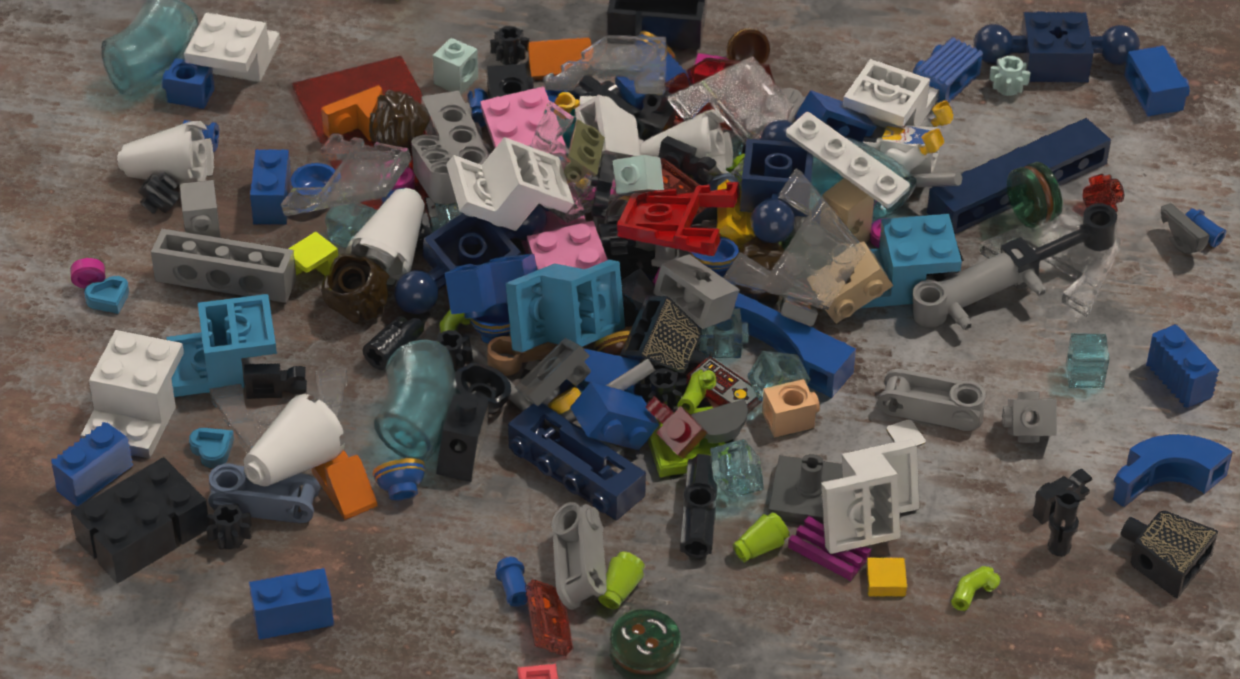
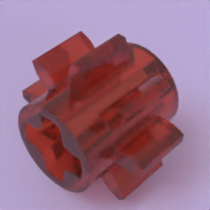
M1102 173L1089 177L1090 185L1086 186L1082 193L1085 206L1089 207L1097 203L1106 204L1118 212L1116 204L1124 200V189L1121 182L1116 178L1112 179L1111 174L1104 176Z

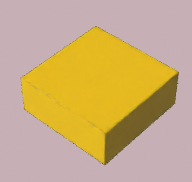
M867 558L868 596H906L905 558Z

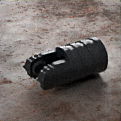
M398 316L363 346L362 351L365 359L374 368L384 370L422 335L425 323L420 319L412 318L407 321L404 316Z

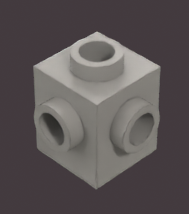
M1019 391L1018 398H1008V406H1003L1002 408L1003 428H1008V434L1018 436V442L1034 443L1039 442V436H1057V400L1039 398L1038 391ZM1030 411L1032 414L1031 420L1026 422L1025 416Z

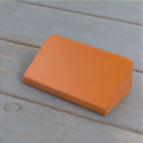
M588 37L528 43V62L530 75L533 76V80L560 78L564 69L571 65L580 68L590 76L594 75L591 39Z

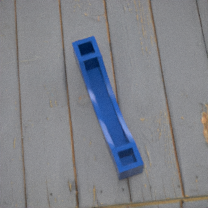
M738 293L731 318L712 325L713 327L740 331L770 345L787 359L800 380L804 379L808 387L830 398H833L854 373L856 348L830 337L813 327L782 316L780 312Z

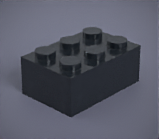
M609 0L607 10V42L635 44L640 32L646 31L658 37L668 47L701 50L707 0Z
M165 457L70 511L76 540L94 560L98 558L99 565L117 584L177 549L171 518L175 517L178 540L182 545L204 533L208 527L206 499Z

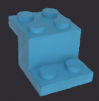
M949 214L881 220L879 248L870 250L894 286L861 308L913 304V289L919 282L926 280L927 274L961 271L962 260Z
M607 260L587 269L554 263L505 283L512 350L525 352L546 342L559 344L564 338L583 347L625 328L619 261Z
M268 294L198 303L201 332L166 337L169 341L183 343L184 354L171 378L174 397L245 388L241 358L277 354Z

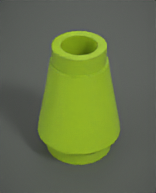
M772 512L768 516L763 514L732 546L736 555L743 562H747L750 559L785 544L784 540L790 534L783 520L776 513Z
M619 552L616 557L611 558L606 573L607 590L605 594L598 598L602 605L617 610L643 579L645 565L640 558L629 552Z

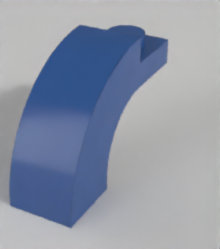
M1169 434L1144 440L1129 449L1127 464L1116 474L1114 478L1116 485L1113 500L1122 507H1125L1149 487L1157 483L1171 481L1188 484L1205 494L1227 476L1233 451L1217 442L1192 435Z

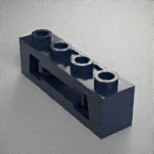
M543 403L539 406L532 404L508 423L509 448L516 456L524 458L535 465L541 473L551 476L563 484L570 493L579 495L591 503L600 513H605L617 521L646 496V472L599 440L587 437L584 430ZM544 419L560 428V434L557 433L552 427H548L547 425H545ZM607 460L622 471L619 473L613 471L609 465H606Z

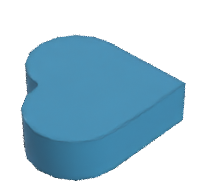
M111 276L103 282L88 285L84 291L86 304L96 310L119 314L129 296L127 280L121 276Z
M199 428L190 434V449L193 454L200 456V461L205 467L215 468L226 464L234 442L233 431Z

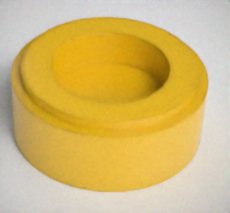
M572 387L555 397L548 403L547 407L560 415L570 409L581 392L577 387Z

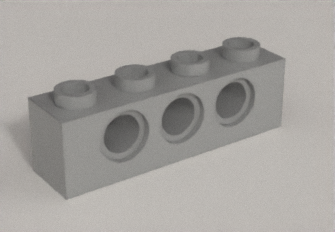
M459 90L421 96V104L427 108L430 117L425 129L426 135H435L441 138L452 156L456 155L482 165L491 154L489 144H484L479 123H474L470 104L464 102Z
M161 229L151 250L154 277L157 282L242 296L268 294L269 300L287 303L296 282L294 250Z

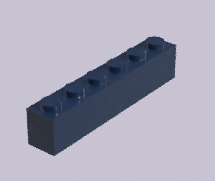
M1087 117L1073 124H1068L1058 131L1044 135L1038 140L1018 147L996 159H991L976 168L961 173L962 183L959 186H934L929 188L927 213L929 215L949 214L954 234L1034 198L1031 193L1033 188L1031 182L1026 183L1025 187L1016 190V177L1019 170L1024 166L1036 168L1046 179L1045 175L1041 172V170H1044L1049 176L1050 183L1048 185L1050 190L1106 165L1111 139Z

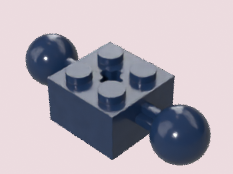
M1037 11L1023 13L1020 35H1011L1007 28L999 24L983 26L974 37L973 48L976 47L977 51H982V61L987 64H997V59L1010 56L1011 53H1021L1023 63H1027L1026 71L1030 72L1029 82H1089L1093 54H1101L1107 62L1113 65H1126L1128 51L1140 50V40L1137 33L1125 25L1112 26L1102 36H1091L1087 12Z
M775 120L769 123L763 129L760 140L747 139L740 211L752 213L750 219L752 231L760 240L766 243H779L785 240L794 229V217H808L813 155L786 136V130L793 124L787 120Z
M538 204L516 231L503 226L498 227L489 221L461 213L425 237L422 256L433 269L428 273L418 270L409 271L398 279L394 289V296L398 306L410 314L426 313L436 304L438 290L446 285V272L458 266L467 264L482 265L489 263L490 259L521 255V252L512 240L527 241V236L544 231L547 223L544 207Z

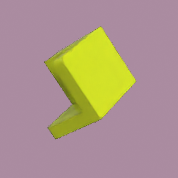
M317 232L312 233L288 248L294 250L296 275L303 271L310 272L315 268L323 275H329L331 264L338 257V248Z

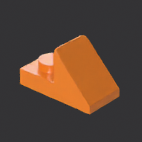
M378 85L321 107L323 132L326 136L332 139L359 128L371 142L372 139L369 132L370 113L376 112L377 97L382 95V88Z
M343 450L335 459L311 468L313 475L344 520L377 507L376 497L358 455L349 457Z

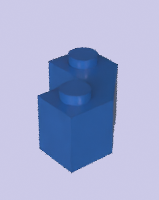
M535 254L490 259L489 263L482 265L467 264L446 272L445 279L451 314L464 313L465 318H477L484 316L485 310L492 306L507 303L505 283L537 271Z

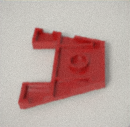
M727 182L726 189L711 191L709 185L696 186L693 193L677 194L676 188L632 193L617 223L618 237L715 256L720 243V229L690 228L698 207L734 208L740 195L739 182Z

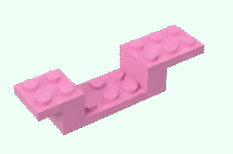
M544 87L480 101L482 113L494 148L506 137L559 157L564 171L565 166L569 163L567 158L568 151ZM570 189L574 205L567 213L552 208V211L546 212L547 223L544 231L527 236V241H521L525 254H535L537 270L554 263L587 269L608 260L594 221L586 222L575 189Z

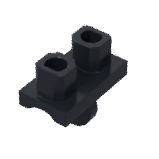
M656 85L654 91H648L643 99L644 108L638 118H635L639 139L645 141L676 126L677 124L674 122V119L684 102L660 85Z

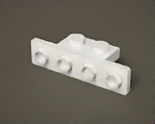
M810 112L804 113L786 130V136L886 208H891L910 189L909 182Z

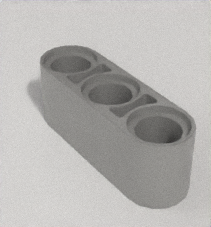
M421 135L413 138L414 174L430 199L438 204L457 202L446 165L452 157L441 138L435 135Z

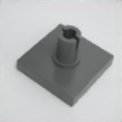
M808 454L803 458L779 455L768 515L774 512L783 521L804 524V521L809 516L824 524L821 483L843 478L842 464L825 462L819 455Z

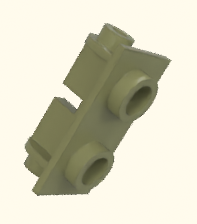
M578 119L575 123L567 157L570 162L564 169V175L571 182L581 180L588 172L593 176L597 175L605 137L595 127L586 125Z

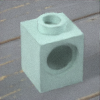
M450 38L433 54L434 84L451 92L459 90L462 95L478 79L477 49Z
M640 155L613 160L617 194L631 196L632 193L664 190L661 160L659 157Z

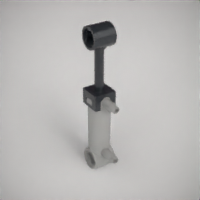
M1097 203L1090 205L1083 213V224L1080 225V229L1034 250L1022 237H1019L1001 245V253L940 281L925 280L919 282L913 289L914 321L924 328H935L942 325L947 319V315L950 314L958 325L964 330H968L971 328L972 322L963 307L1012 285L1018 290L1028 286L1038 296L1044 295L1046 288L1039 279L1040 261L1082 242L1088 249L1094 251L1110 249L1116 241L1117 212L1106 204Z

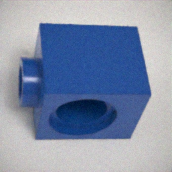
M175 58L170 69L165 70L162 78V87L166 89L167 102L204 109L215 89L212 67L185 63L184 59Z

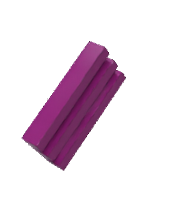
M809 516L804 521V526L800 525L796 530V535L792 534L788 539V548L849 581L865 565L867 558L871 557V549L866 546L830 554L825 547L824 524ZM804 540H807V541H809V542H811V543L817 545L818 547L822 548V550L819 549V548H817V547H815V546H813V545H811L810 543H808V542H806V541H804ZM835 556H837V557H839V558L845 560L846 562L852 564V566L849 565V564H847V563H845V562H843V561H841V560H839V559L836 558Z

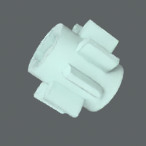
M1015 56L997 59V66H991L989 80L994 81L993 89H997L999 93L1006 96L1016 95L1018 92L1022 93L1023 85H1029L1030 72L1026 71L1027 63H1023L1020 58Z

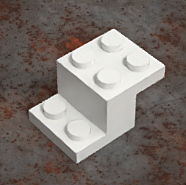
M205 13L184 52L185 63L212 67L213 74L260 82L280 43L279 32L267 30L265 22Z
M870 59L845 94L843 107L866 114L874 124L884 128L888 125H898L901 127L904 125L919 126L937 102L939 90L929 87V78Z
M506 137L502 139L482 165L453 155L446 164L459 211L467 216H475L489 221L498 227L503 226L516 231L538 204L567 213L574 205L560 158Z
M115 330L89 379L94 411L81 433V438H85V434H91V430L96 429V426H102V422H108L127 436L131 455L150 459L176 408L171 378L184 354L183 343Z
M912 439L842 454L843 478L821 483L826 549L830 554L901 538L899 513L919 509L917 445Z

